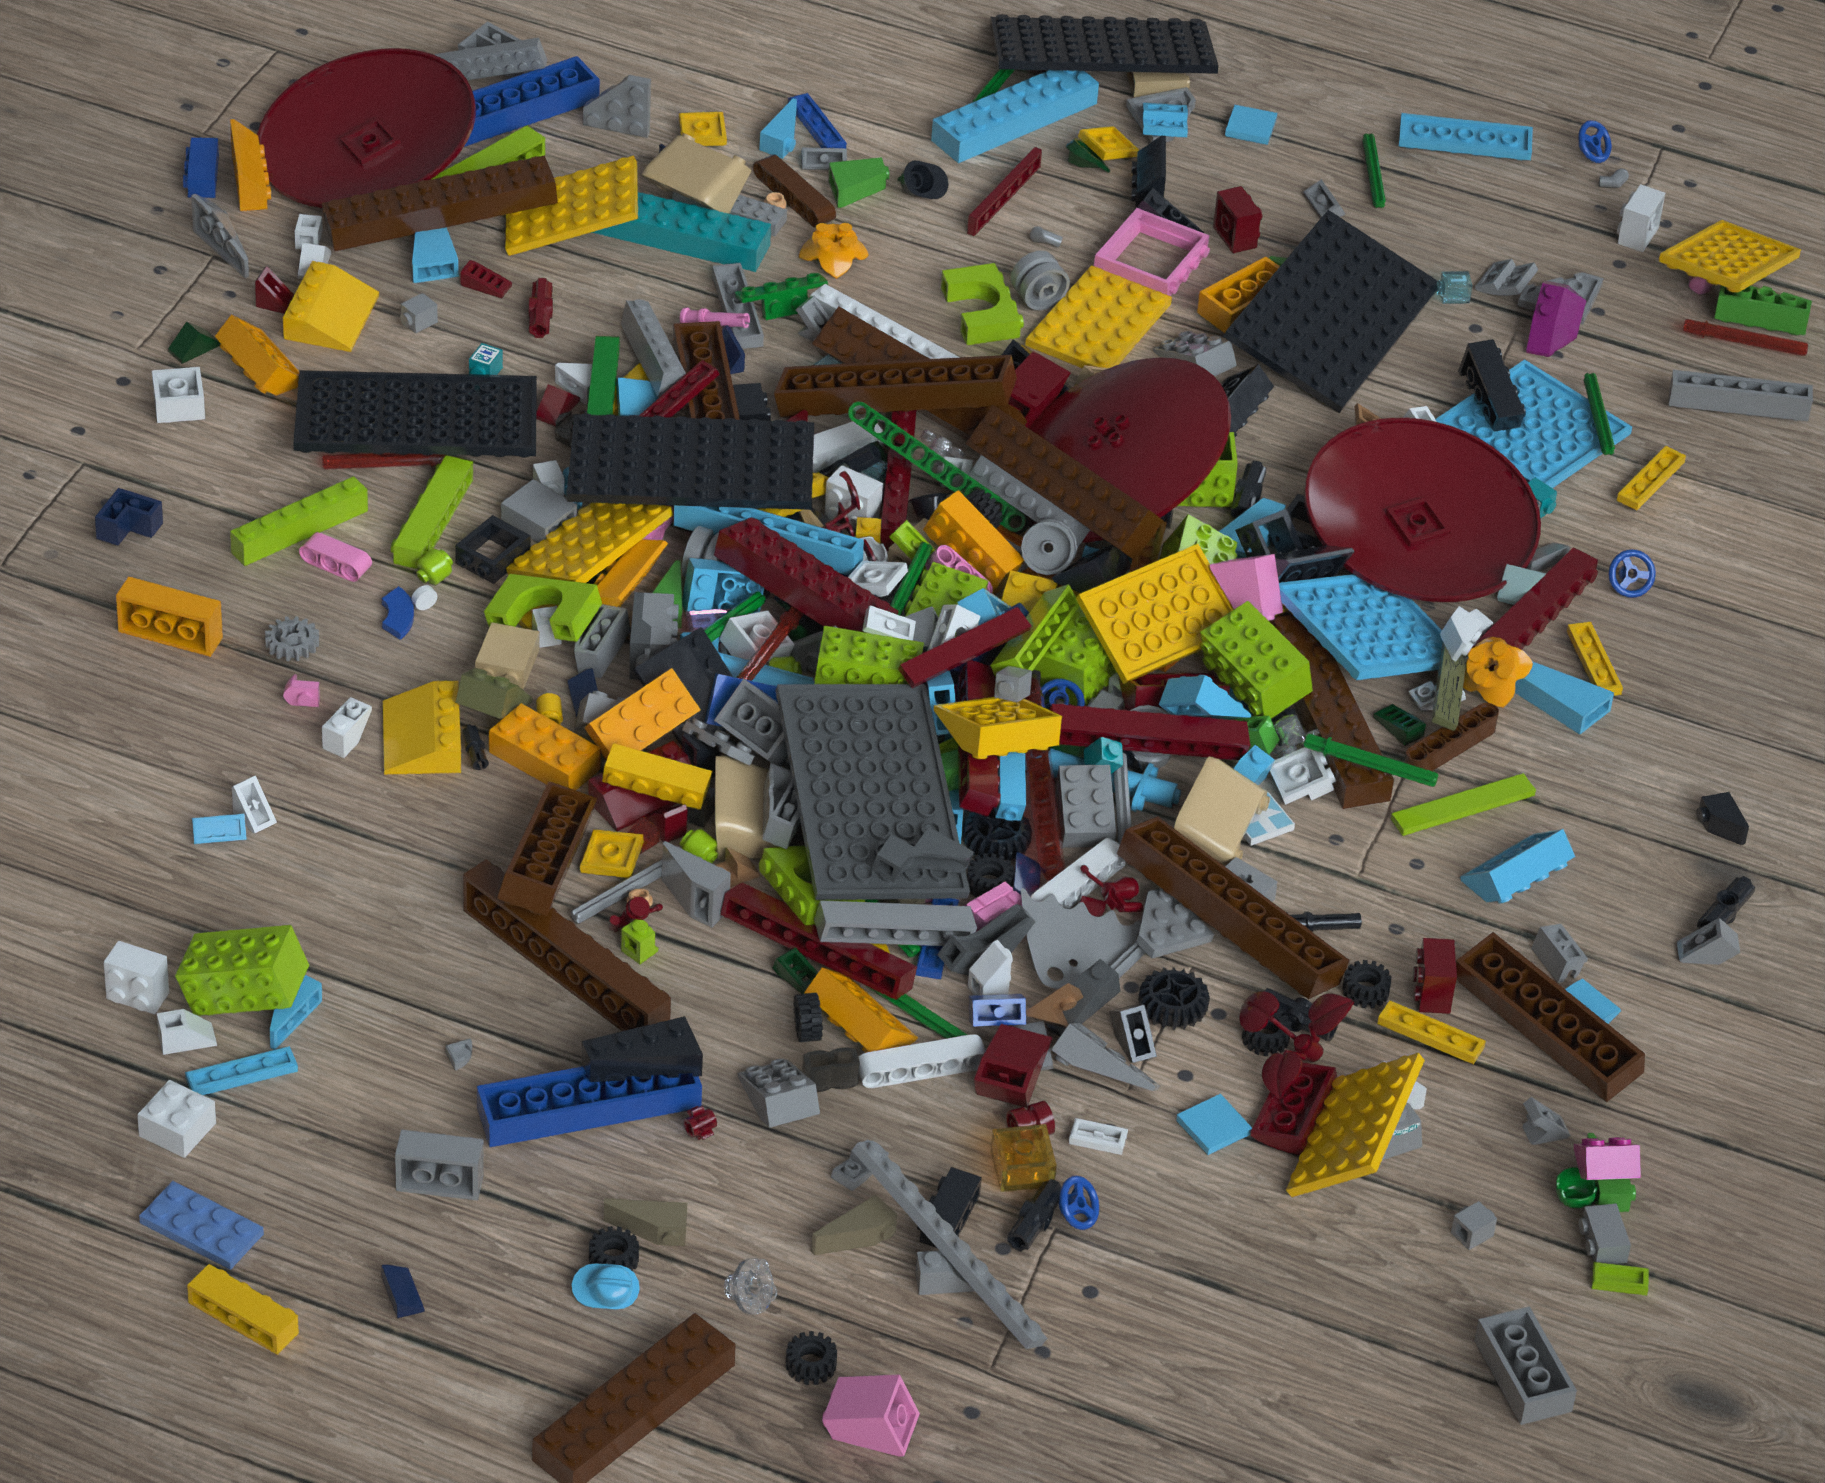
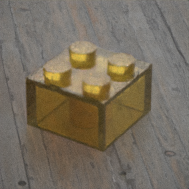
M1046 1124L992 1129L990 1152L1000 1192L1037 1189L1043 1181L1055 1180L1057 1164Z

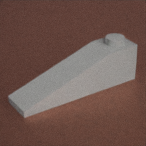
M197 194L191 195L193 232L244 278L249 277L248 257L228 213L215 203Z
M1081 1023L1069 1024L1051 1049L1057 1054L1055 1058L1066 1066L1071 1064L1151 1091H1156L1160 1088L1158 1083L1138 1067L1132 1064L1129 1066L1125 1064L1126 1059L1122 1054L1110 1048L1107 1050L1105 1047L1108 1043Z

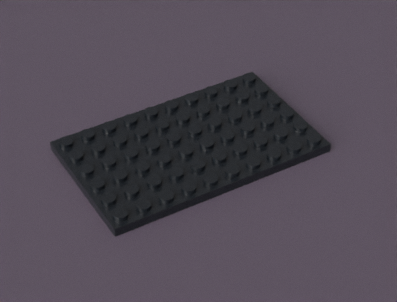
M999 14L996 17H991L990 21L998 69L1218 74L1219 65L1206 21L1201 19L1181 21L1178 18H1170L1168 21H1163L1158 18L1138 20L1135 17H1127L1125 20H1118L1115 17L1095 19L1091 16L1074 19L1072 16L1052 18L1048 15L1030 18L1028 15L1009 17L1005 14Z
M1327 210L1226 330L1223 338L1340 413L1439 290L1442 283L1338 215Z
M299 370L293 451H300L302 453L314 451L329 454L335 452H349L351 454L374 453L377 455L397 453L399 455L422 454L425 456L445 454L447 456L470 455L473 457L491 455L495 457L518 456L521 458L536 456L537 376Z
M575 414L567 484V502L812 510L814 422L803 420L791 422L783 420L760 421L758 419L736 420L733 418L711 419L708 417L699 419L687 417L668 418L662 416L640 417L638 415Z

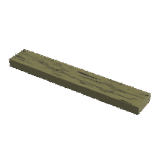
M1442 642L1431 722L1455 731L1459 721L1467 655L1465 657L1461 654L1455 662L1451 659L1444 642Z

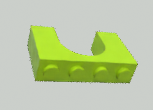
M995 263L942 270L941 290L947 302L980 299L994 305V307L986 310L961 313L960 332L966 345L1020 338V330L1024 327L1023 317L1021 314H1018L1016 301L1011 299L1010 289L1008 286H1005L1003 274L998 271Z
M509 574L484 610L488 627H490L491 622L516 627L521 618L531 609L546 604L559 605L549 619L554 637L559 640L577 642L601 607L602 601L596 584Z
M805 845L789 846L787 849L782 847L764 848L762 859L759 862V871L804 925L815 924L814 918L820 901L865 902V899L815 900L813 884L805 882L812 881Z

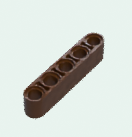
M773 154L753 163V171L756 177L772 192L782 194L786 204L812 227H816L820 223H828L836 218V210L833 204L777 155Z
M1492 703L1479 704L1459 716L1458 726L1455 731L1441 727L1408 747L1404 763L1430 771L1437 769L1493 735L1496 731L1499 709Z

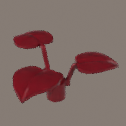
M843 471L839 476L847 482L851 495V506L845 509L842 503L838 502L837 517L825 523V526L821 528L840 533V530L846 529L850 536L855 537L854 529L851 523H849L848 513L856 507L858 510H861L860 500L849 474ZM863 539V550L868 561H876L873 550L866 539Z
M1265 991L1257 992L1244 1001V1004L1241 1006L1239 1021L1246 1031L1258 1032L1267 1025L1269 1020L1294 1040L1296 1052L1285 1050L1283 1055L1274 1053L1269 1056L1263 1065V1082L1274 1096L1279 1099L1283 1098L1286 1090L1299 1076L1302 1069V1060L1314 1063L1322 1057L1324 1049L1318 1043L1320 1038L1317 1035H1324L1332 1031L1350 1011L1354 1001L1333 993L1320 996L1313 1002L1308 1012V1016L1312 1020L1308 1025L1311 1035L1300 1034L1298 1036L1272 1017L1279 1008L1278 999L1273 994Z

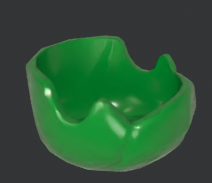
M1578 1167L1563 1169L1556 1179V1194L1563 1205L1569 1208L1580 1209L1590 1206L1595 1200L1597 1194L1595 1180L1582 1179Z

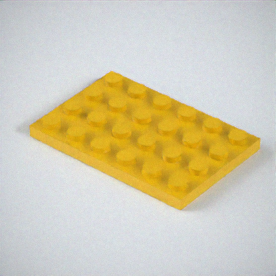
M634 155L606 164H599L589 169L578 170L565 176L555 177L557 204L506 214L505 250L508 256L638 219L637 161Z
M1720 220L1661 252L1659 262L1666 264L1670 269L1685 271L1689 276L1706 279V282L1710 284L1722 285L1728 291L1740 292L1798 259L1801 249Z
M1091 265L1066 293L1065 297L1054 306L1026 338L1025 346L1082 369L1084 366L1111 368L1121 363L1171 305L1172 297Z
M590 503L588 506L581 508L576 517L565 520L559 528L546 535L547 539L532 545L529 551L515 558L514 562L506 567L508 576L509 574L586 583L673 516L671 506Z
M1199 544L1085 591L1076 597L1079 606L1123 684L1202 650L1200 646L1202 643L1200 632L1234 610L1210 570V563Z
M1420 1053L1409 1056L1404 1055L1397 1060L1387 1063L1382 1062L1377 1066L1360 1069L1346 1076L1341 1075L1332 1082L1333 1089L1324 1100L1325 1106L1321 1114L1316 1118L1315 1128L1307 1138L1308 1143L1299 1156L1297 1166L1291 1174V1179L1286 1188L1291 1197L1377 1172L1425 1061Z

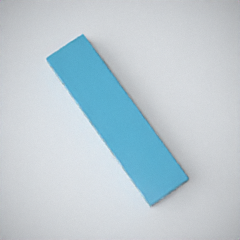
M290 1046L185 1072V1078L190 1090L206 1095L298 1072V1064Z

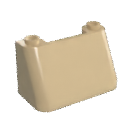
M683 133L682 136L677 135L644 168L641 176L666 192L673 191L700 203L706 208H712L713 210L729 214L752 170L745 165L746 161L736 155L733 158L694 142L695 139Z
M716 756L715 824L717 851L719 853L718 860H725L726 847L747 856L749 859L762 858L764 848L779 847L763 840L764 784L769 769L754 764L749 766L729 756Z
M1209 756L1177 816L1174 829L1222 865L1226 866L1235 857L1242 860L1243 850H1240V842L1254 814L1260 815L1262 811L1268 809L1270 797L1267 796L1265 789L1220 759Z

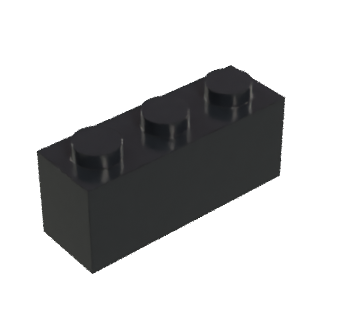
M951 1167L947 1176L941 1177L937 1188L938 1193L936 1196L932 1195L929 1202L934 1205L939 1216L953 1227L954 1233L959 1237L980 1197L982 1177ZM917 1225V1230H920V1243L937 1248Z

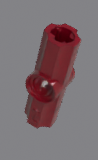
M538 278L537 281L532 283V297H529V333L533 334L535 338H544L545 335L549 334L550 319H552L553 286L547 278Z

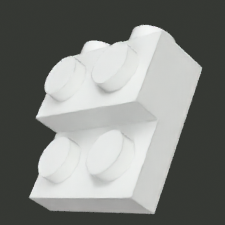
M862 561L848 578L860 587L869 590L871 594L882 597L888 595L908 572L905 562Z
M1303 747L1274 761L1270 773L1285 805L1308 794L1310 799L1313 800L1334 790L1332 783L1336 782L1331 769L1325 770L1324 768L1328 763L1323 753Z

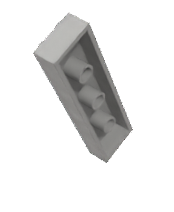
M539 38L435 54V56L453 64L467 80L542 69L546 67L547 57Z
M673 192L672 200L706 208L696 201ZM742 195L738 196L729 213L770 223L771 236H776L787 221V209Z
M741 263L713 266L712 278L723 312L748 313L750 316V323H745L749 324L748 328L730 327L742 349L763 347L764 335L753 301L741 303L735 297L736 291H740L748 286Z

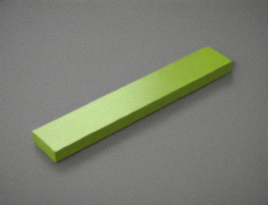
M1522 773L1391 814V821L1402 836L1533 797L1535 796L1536 789L1525 774Z

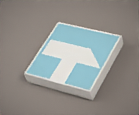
M1267 792V796L1270 797L1268 809L1262 811L1260 815L1254 814L1243 836L1250 846L1294 830L1295 823L1269 792Z

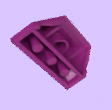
M1544 281L1542 283L1532 319L1526 353L1550 357L1555 351L1577 339L1586 300L1569 285L1551 281Z

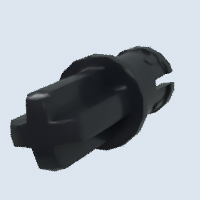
M468 724L463 729L466 741L465 750L470 754L472 766L475 770H481L480 761L483 769H485L489 765L484 751L485 743L481 740L477 727Z

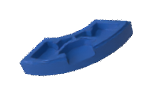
M398 586L382 598V606L388 611L387 618L382 622V629L401 640L413 625L414 605L410 596Z

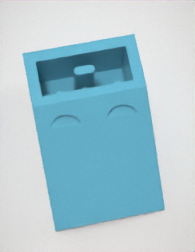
M689 558L682 606L686 614L722 617L755 592H760L763 595L764 588L726 563L708 559ZM759 607L751 614L760 612L761 607Z
M1206 675L1195 677L1181 676L1180 678L1168 679L1159 703L1171 715L1211 717L1226 720L1250 718L1252 715L1243 708L1241 703L1232 699L1227 691L1219 688Z

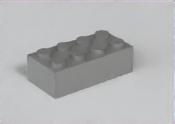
M1530 1306L1478 1319L1474 1341L1520 1425L1572 1412L1577 1390Z

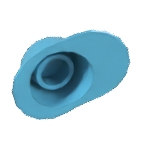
M588 1264L578 1270L572 1281V1292L577 1301L591 1308L624 1309L633 1304L640 1290L639 1280L635 1273L627 1267L614 1264Z

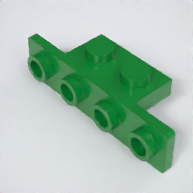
M809 273L806 277H790L779 283L766 282L760 287L747 286L740 291H736L735 297L741 303L761 300L763 318L771 320L798 314L796 309L808 299L807 290L821 287L824 284L828 285V280L819 273Z

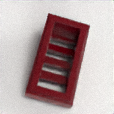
M469 260L460 273L461 286L501 299L512 287L511 281L472 260Z

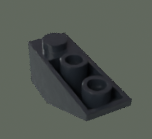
M1152 189L1136 207L1204 233L1155 189Z

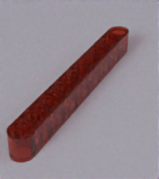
M1032 677L1030 692L1033 693L1024 699L1045 708L1044 696L1039 682L1036 678ZM1048 747L1047 750L1030 749L1025 753L1038 862L1044 878L1050 881L1066 868L1051 749Z

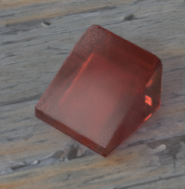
M641 817L628 831V833L643 835L644 842L639 854L659 843V828L645 817Z

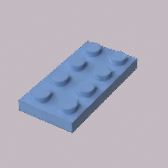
M172 1181L139 1215L142 1225L229 1270L264 1235L262 1226L175 1181Z

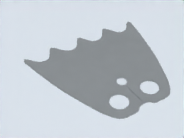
M1024 888L1021 889L1022 907L1036 921L1026 934L1032 960L1040 980L1048 987L1060 989L1067 983L1073 985L1079 976L1099 959L1110 966L1135 942L1139 933L1141 920L1130 926H1124L1120 924L1115 912L1112 910L1101 917H1095L1088 912L1084 902H1080L1072 909H1066L1059 904L1054 894H1050L1042 902H1036ZM1071 959L1076 960L1078 963L1073 969L1069 964ZM1049 968H1059L1063 972V978L1060 981L1050 979L1047 975Z

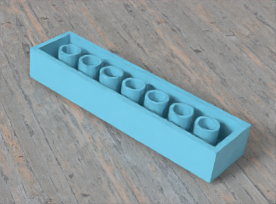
M1048 70L933 119L931 141L957 163H961L1096 105L1099 82L1085 71Z

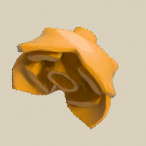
M849 223L817 224L812 237L805 242L799 253V258L806 261L818 258L822 269L836 279L850 269L853 259L864 260L869 257L867 249L858 240L856 233L852 230V225Z
M1496 637L1486 638L1468 653L1463 688L1470 692L1478 691L1488 703L1504 708L1515 694L1516 681L1525 678L1530 673L1533 663L1524 651L1508 645L1505 640ZM1493 664H1496V666H1494V671H1490L1489 667Z

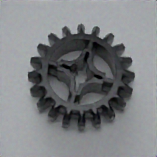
M993 807L988 816L976 812L969 813L968 819L964 822L963 838L966 847L974 852L973 855L978 854L983 858V854L987 853L988 857H991L993 853L996 854V858H999L1001 855L1004 857V860L1011 861L1012 858L1016 859L1017 852L1021 854L1026 853L1031 844L1032 829L1029 818H1026L1024 813L1021 821H1009L996 818L995 808Z
M1163 967L1161 972L1154 970L1151 976L1146 975V979L1140 985L1138 1001L1139 1005H1145L1148 1020L1152 1019L1153 1025L1160 1023L1163 1029L1166 1026H1170L1173 1030L1176 1027H1181L1185 1030L1187 1025L1194 1027L1195 1023L1202 1021V1018L1208 1011L1210 996L1207 985L1203 984L1202 978H1196L1194 972L1188 974L1185 968L1182 971H1177L1174 967L1168 971Z

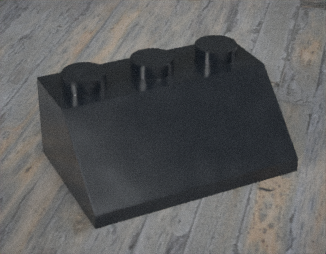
M1161 135L1139 150L1136 161H1132L1131 202H1135V208L1152 189H1155L1164 197L1166 182V136Z

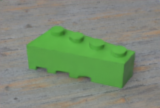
M1721 285L1714 319L1725 323H1740L1747 327H1761L1769 331L1788 332L1791 335H1805L1812 301L1786 292L1779 295L1767 286L1757 288L1750 285L1740 292H1731Z

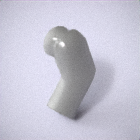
M1621 168L1611 177L1599 176V187L1620 188L1628 180V171Z
M1039 226L1034 227L1030 232V238L1035 243H1048L1056 247L1060 246L1063 238Z

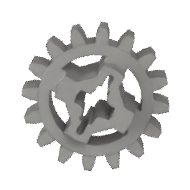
M287 616L283 622L277 619L276 626L270 624L269 630L265 631V647L269 648L270 655L276 653L277 659L286 657L288 662L291 658L299 661L300 656L309 658V652L315 653L316 647H319V630L315 629L314 623L308 624V619L306 618L299 621L298 616H295L294 620H290Z

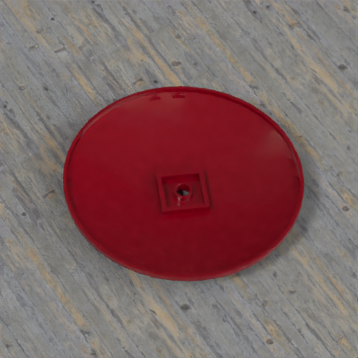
M387 48L358 52L335 59L310 71L291 84L279 95L266 112L257 135L259 145L264 144L269 184L279 193L293 201L322 208V203L331 200H339L354 195H362L377 190L431 180L458 156L467 143L475 123L476 103L472 88L461 71L443 58L430 53L412 49Z
M1146 358L1113 366L1076 384L1050 404L1029 429L1161 518L1188 498L1216 465L1228 440L1231 425V409L1222 385L1205 368L1176 358ZM1027 517L1028 527L1031 528L1036 522ZM1090 530L1081 543L1102 541L1104 539Z
M1385 418L1350 427L1330 439L1319 450L1310 465L1305 481L1304 500L1307 516L1313 531L1322 545L1352 548L1355 552L1343 565L1347 570L1377 588L1406 598L1429 602H1460L1495 593L1503 589L1507 584L1506 580L1502 582L1506 565L1526 569L1533 559L1541 535L1539 507L1531 487L1520 471L1503 454L1480 438L1439 422L1416 418ZM1415 520L1416 522L1423 523V525H1418L1413 521Z

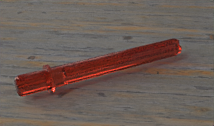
M1686 319L1683 326L1684 332L1701 335L1702 338L1706 336L1800 356H1806L1808 351V343L1711 324L1708 323V320L1701 322Z
M374 453L324 455L322 462L325 470L431 465V468H433V465L441 464L446 455H399L397 453H384L381 455Z
M793 606L787 612L782 613L778 624L736 678L752 681L790 631L797 628L799 620L804 613Z

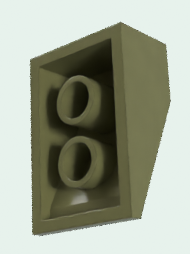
M473 668L462 674L455 703L501 719L521 703L526 706L531 704L533 698L518 685L510 683L509 679L500 676L493 677L487 675V672L483 669Z

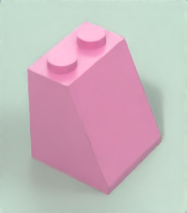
M1275 554L1232 559L1210 564V570L1234 609L1249 601L1267 620H1274L1276 614L1283 613Z
M900 1375L838 1377L835 1388L831 1392L828 1406L823 1412L822 1421L833 1440L902 1457L906 1453L920 1413Z

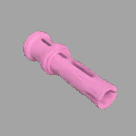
M685 307L680 313V323L720 321L721 327L728 325L729 327L748 328L749 324L745 323H750V316L748 313L710 312L706 308L691 310Z

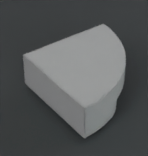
M471 1039L445 1046V1053L454 1070L464 1067L470 1061L472 1056Z

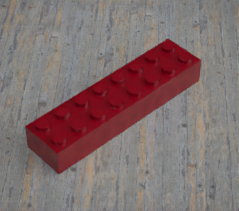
M751 517L719 530L714 552L715 557L822 626H836L841 629L864 632L865 613L870 605L898 615V610L890 606L888 602L874 596L869 590L860 587L850 578L838 573L833 567L816 559L814 555L802 550L795 543L788 541L780 536L778 532L769 529L755 518Z

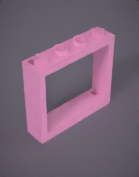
M1136 208L1097 252L1094 266L1171 296L1176 294L1182 282L1187 281L1192 270L1197 269L1200 261L1208 256L1210 248H1208L1209 235ZM1140 232L1190 251L1167 279L1116 261V259Z

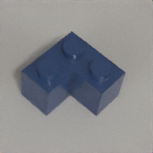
M118 488L95 516L96 539L119 546L130 531L152 538L163 525L162 501Z

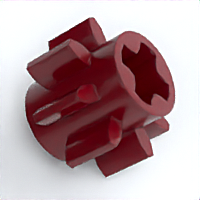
M696 1106L686 1111L689 1117L683 1120V1124L691 1138L697 1137V1140H704L714 1135L712 1129L717 1127V1119L711 1109L707 1108L704 1110L703 1106Z

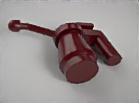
M1086 865L1080 867L1083 874H1086L1087 877L1101 887V895L1112 911L1115 908L1119 912L1143 911L1141 902H1125L1136 897L1139 893V885L1136 879L1124 876L1114 882L1103 883L1088 871L1089 868Z
M634 897L627 902L626 908L620 917L616 915L610 917L608 928L615 933L635 919L644 920L650 913L661 911L663 905L658 903L653 908H650L649 902L645 898Z

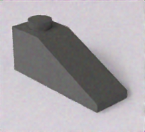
M1099 959L1084 971L1073 984V986L1080 989L1083 998L1077 1001L1075 1007L1062 1012L1068 1024L1084 1023L1121 992L1119 974L1103 960ZM1045 1023L1060 1037L1066 1029Z

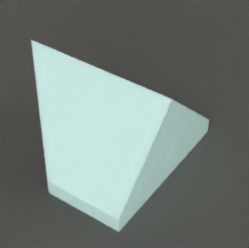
M1507 564L1502 582L1506 580L1507 584L1503 589L1499 590L1498 601L1515 605L1546 573Z

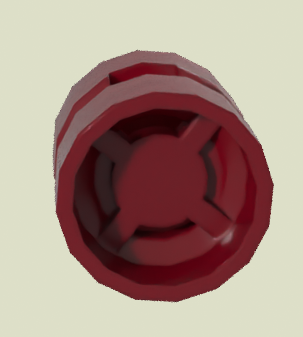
M1045 1101L1030 1104L1027 1110L1024 1107L1009 1110L1006 1113L1009 1134L1014 1143L1018 1145L1032 1141L1034 1136L1043 1138L1055 1133L1054 1116L1051 1108Z

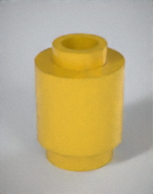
M553 693L539 696L536 700L537 712L561 725L563 713L560 697Z

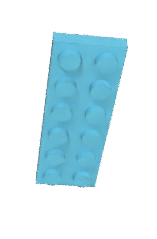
M1401 113L1399 147L1531 161L1533 127Z

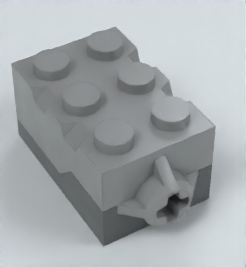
M634 592L629 679L639 680L633 669L677 642L678 623L673 621V619H678L679 604H674V594Z

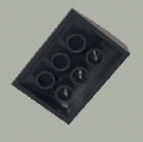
M700 627L633 669L642 685L646 686L673 668L701 709L688 719L691 722L694 718L705 722L715 673L733 677L704 629ZM686 721L671 730L681 747L682 735L686 733L683 731ZM708 724L706 729L713 732L716 729L724 732L727 731L724 727Z

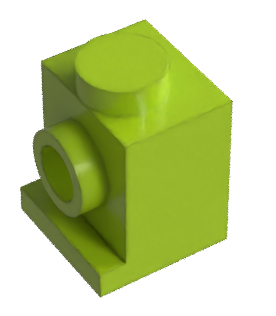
M635 919L622 928L621 951L635 962L642 964L658 952L659 948L655 946V931L648 926L646 921Z

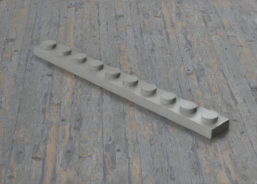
M874 1141L858 1142L852 1149L853 1153L1026 1349L1042 1346L1048 1338L1041 1331L1040 1325L1031 1320L1024 1312L1023 1306L1006 1292L1005 1286L991 1275L987 1265L976 1258L971 1252L970 1246L954 1233L953 1227L939 1216L934 1205L924 1199L918 1192V1187L909 1181L901 1173V1168L886 1156L882 1146Z

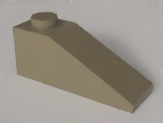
M874 1195L812 1233L811 1252L814 1255L875 1246L883 1240L890 1239L896 1233L897 1213L877 1195Z
M604 1198V1221L616 1227H622L623 1230L628 1229L632 1234L656 1245L685 1246L687 1203Z

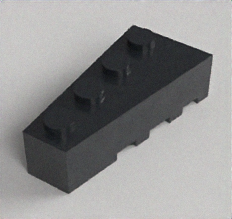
M1494 339L1468 343L1458 372L1460 376H1466L1468 379L1465 382L1468 389H1474L1475 401L1477 404L1483 405L1482 413L1494 432L1519 428L1526 415V409L1518 398L1517 387L1513 385L1510 379L1509 368L1505 366L1502 360L1501 349L1497 348Z
M685 1016L582 1041V1065L590 1082L624 1081L627 1077L631 1076L644 1080L651 1079V1075H668V1078H679V1074L692 1073V1077L702 1076L703 1053Z

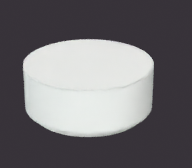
M429 585L419 587L412 595V602L419 610L429 609L437 600V593Z

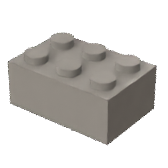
M743 679L714 721L765 759L782 767L788 758L778 702L758 687Z
M1110 765L1059 766L1056 784L1062 848L1095 847L1105 838L1115 840L1116 824Z
M401 1130L395 1153L396 1191L478 1201L484 1176L483 1139Z

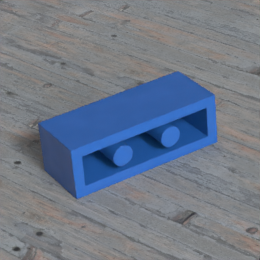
M191 138L190 147H186V160L189 161H185L184 170L185 174L188 175H183V188H188V198H191L193 194L203 198H216L219 163L218 138Z

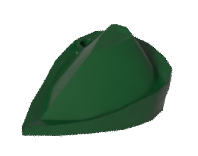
M1074 138L1067 143L1066 148L1069 150L1068 162L1082 168H1102L1108 173L1111 171L1104 161L1080 139Z

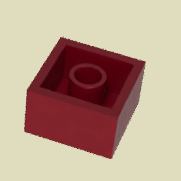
M1242 186L1217 191L1213 223L1215 231L1233 254L1257 248L1258 238H1260V221L1263 217L1261 209L1256 206L1250 194H1247Z
M1423 938L1421 948L1416 950V964L1418 966L1413 967V982H1417V985L1414 986V1001H1418L1419 1012L1450 1014L1457 980L1455 940Z

